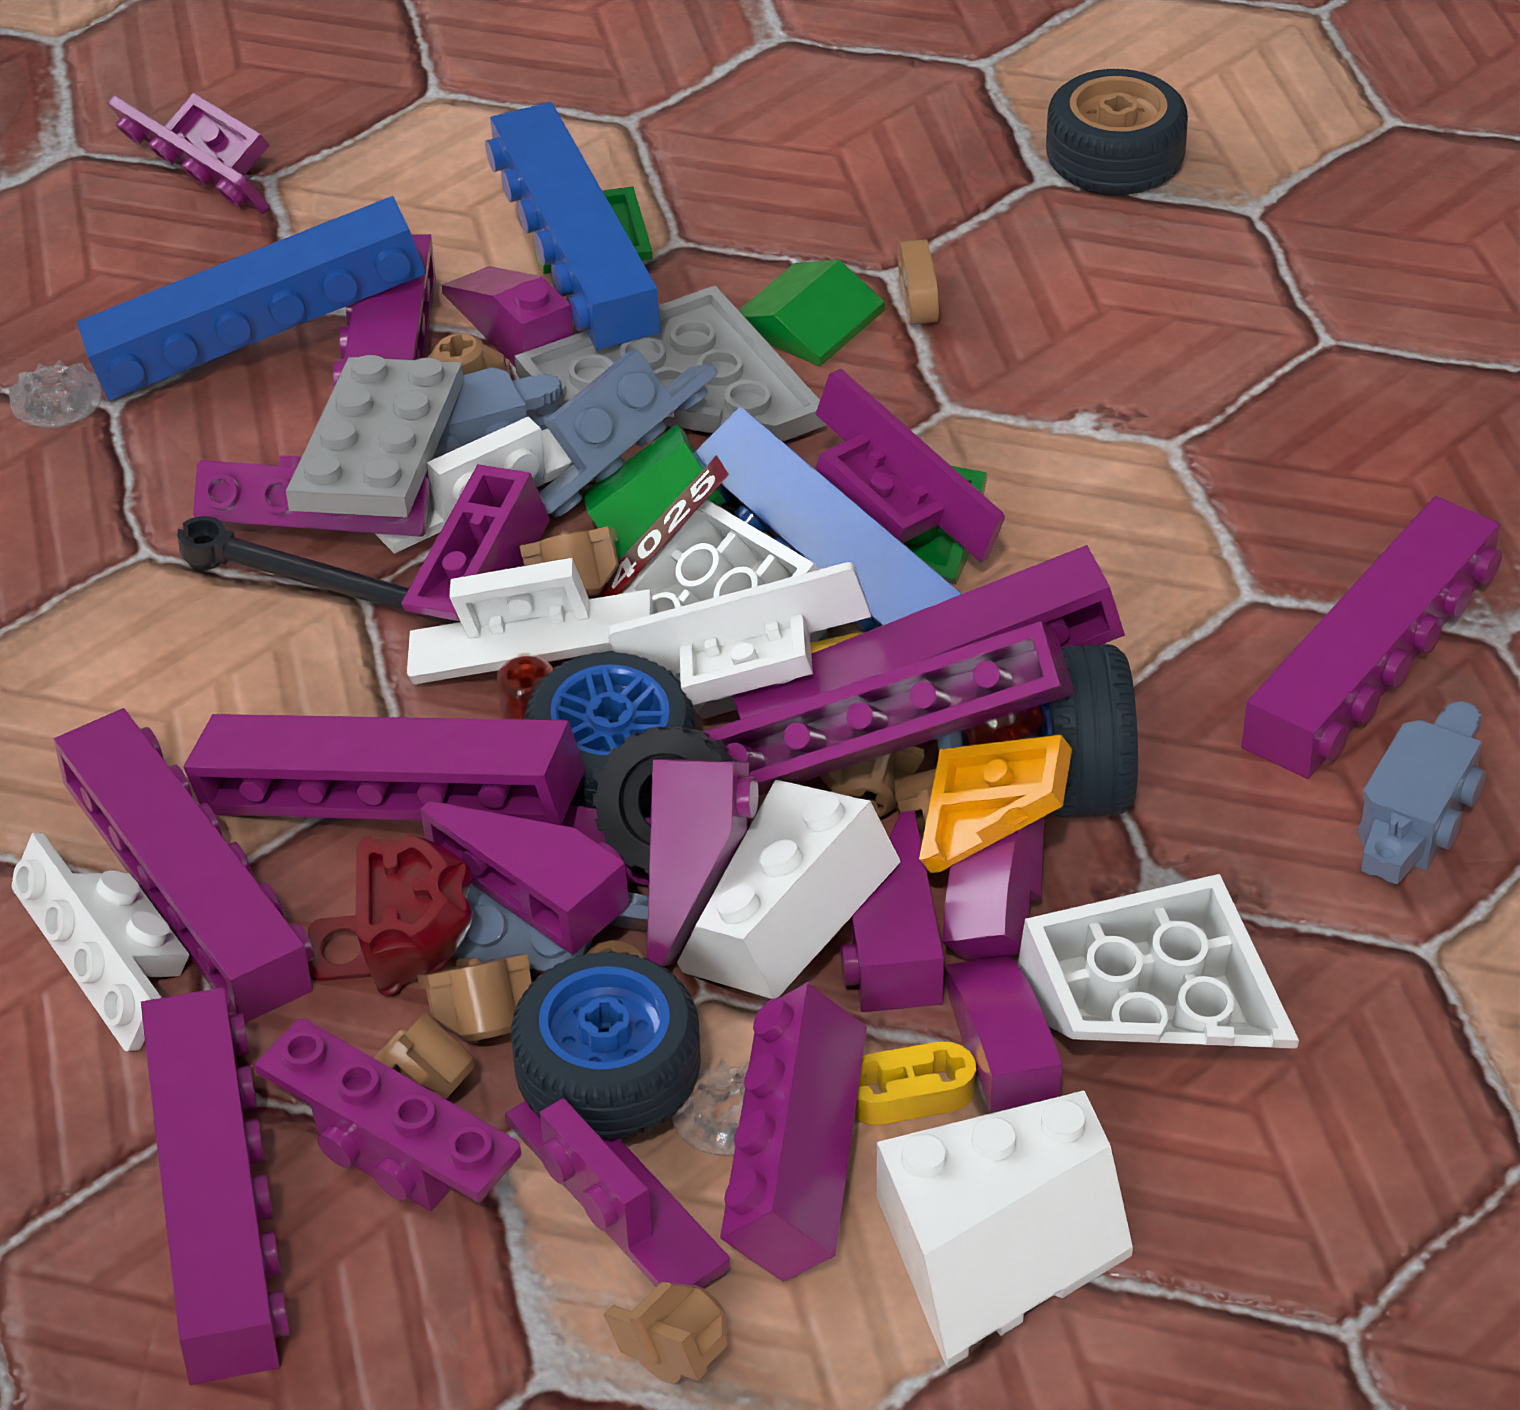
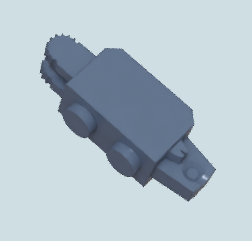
M493 367L464 374V384L432 460L526 417H530L541 428V431L547 429L544 421L560 408L559 404L555 405L554 402H557V399H560L562 395L561 380L557 379V376L544 373L543 375L538 374L536 377L529 376L512 381L507 371Z
M1462 700L1461 702L1454 701L1453 704L1448 703L1447 707H1444L1443 712L1440 713L1434 724L1423 720L1403 723L1363 791L1364 807L1362 821L1358 826L1357 836L1364 847L1360 871L1371 876H1380L1387 882L1399 884L1413 866L1427 871L1440 847L1448 850L1452 847L1463 818V813L1460 811L1464 805L1471 808L1476 805L1486 779V771L1478 768L1482 741L1475 739L1480 728L1482 715L1480 714V709H1476V705H1471L1470 702L1464 703Z

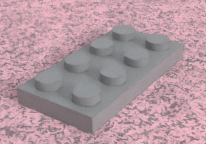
M365 355L358 358L348 357L286 489L289 511L408 517L428 470L427 462L433 458L464 384L462 363L440 362L434 358L398 360L383 359L377 355Z

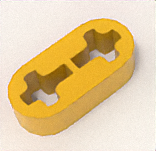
M949 1041L932 1042L866 1054L862 1059L854 1118L859 1122L869 1125H884L960 1110L972 1101L975 1094L976 1061L971 1052L965 1047ZM946 1072L947 1077L953 1081L943 1082L940 1075L935 1073ZM878 1084L881 1092L885 1093L873 1094L872 1089L868 1085Z

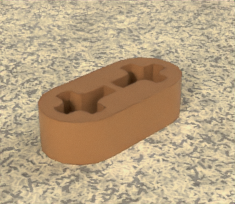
M927 239L898 241V273L908 324L936 323L939 316L938 289Z

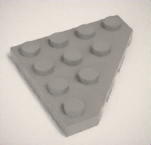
M716 285L660 304L661 333L596 350L587 332L583 331L515 355L516 374L520 379L529 376L536 377L538 374L543 375L546 373L547 375L557 376V379L561 380L562 395L560 399H557V402H554L555 405L559 404L560 408L628 351L638 349L665 387L690 367L712 363L719 372L704 385L708 393L703 399L684 411L680 412L676 408L663 419L667 426L674 427L679 424L681 428L714 433L740 406L782 442L827 425L815 414L820 399Z

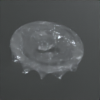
M59 360L54 366L48 367L38 363L35 372L19 373L18 382L8 388L10 407L15 417L25 424L40 428H57L77 423L92 414L102 399V390L96 373L87 372L83 363H76L67 367L62 360Z
M722 1057L714 1069L706 1070L700 1067L693 1092H691L684 1106L678 1109L677 1113L672 1116L676 1131L686 1143L708 1154L734 1156V1137L739 1126L745 1091L744 1078L749 1062L742 1067H730ZM730 1095H740V1106L731 1105L726 1112L722 1111L719 1118L716 1119V1101L725 1102Z

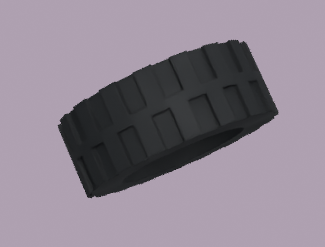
M658 726L647 728V731L643 733H633L624 739L625 743L612 749L606 757L608 759L606 765L598 771L595 780L598 781L597 791L593 793V806H596L598 816L595 819L598 830L603 831L607 839L605 843L613 847L624 858V862L632 868L640 867L645 869V873H649L651 825L642 814L640 794L644 783L652 775L653 760L738 761L727 752L729 748L721 741L712 740L708 737L709 734L700 730L687 729L685 727Z

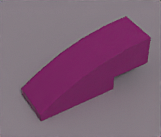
M1044 817L950 867L945 900L942 943L964 960L1020 953L1024 922L1026 918H1029V901L1041 899Z
M1007 955L944 965L943 979L962 1042L976 1061V1077H980L990 1113L1060 1097L1062 1063L1039 1002L1017 963Z

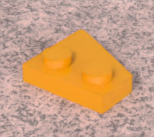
M1054 735L940 749L919 857L930 873L941 872L1063 806L1072 748L1063 736Z

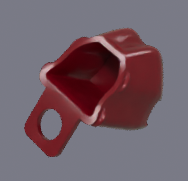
M369 835L363 838L356 850V915L320 918L310 924L308 938L315 955L314 960L308 962L310 976L317 981L372 976L378 992L389 996L397 993L404 984L416 979L417 975L442 970L448 963V960L462 945L472 922L473 912L467 900L472 880L470 867L451 851L422 837L408 835L405 839L384 840L372 839ZM343 931L357 935L361 949L353 960L344 964H334L324 958L322 954L323 945L331 935Z

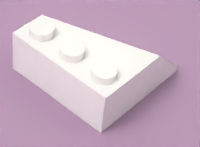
M706 499L622 591L623 593L650 589L653 596V614L820 569L810 560ZM827 629L810 633V643L819 641ZM680 668L671 670L674 676L681 682ZM732 696L723 700H712L693 705L697 714L703 719L737 710Z
M775 780L677 962L682 973L771 999L778 998L901 862L871 801Z
M1220 874L1025 919L1018 966L1028 980L1048 1026L1071 1039L1274 1048L1298 1047L1299 1039Z
M1085 1091L877 1142L876 1197L947 1369L968 1357L969 1347L994 1331H997L1002 1336L1023 1323L1024 1313L1053 1295L1064 1298L1132 1256L1133 1245L1111 1146Z

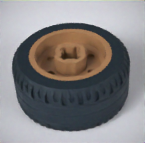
M1102 69L1081 74L1062 85L1051 98L1047 113L1046 152L1053 169L1064 179L1077 187L1091 192L1109 195H1128L1153 189L1172 178L1182 165L1186 151L1187 107L1184 99L1172 86L1148 73L1130 69Z

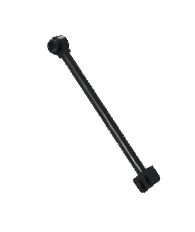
M210 516L191 518L183 523V529H178L177 538L180 555L189 566L199 571L211 570L220 564L225 565L228 561L444 624L460 622L405 611L401 603L409 590L408 587L235 538L234 532L225 530L221 521ZM581 656L547 662V673L552 672L555 667L561 666L562 663Z

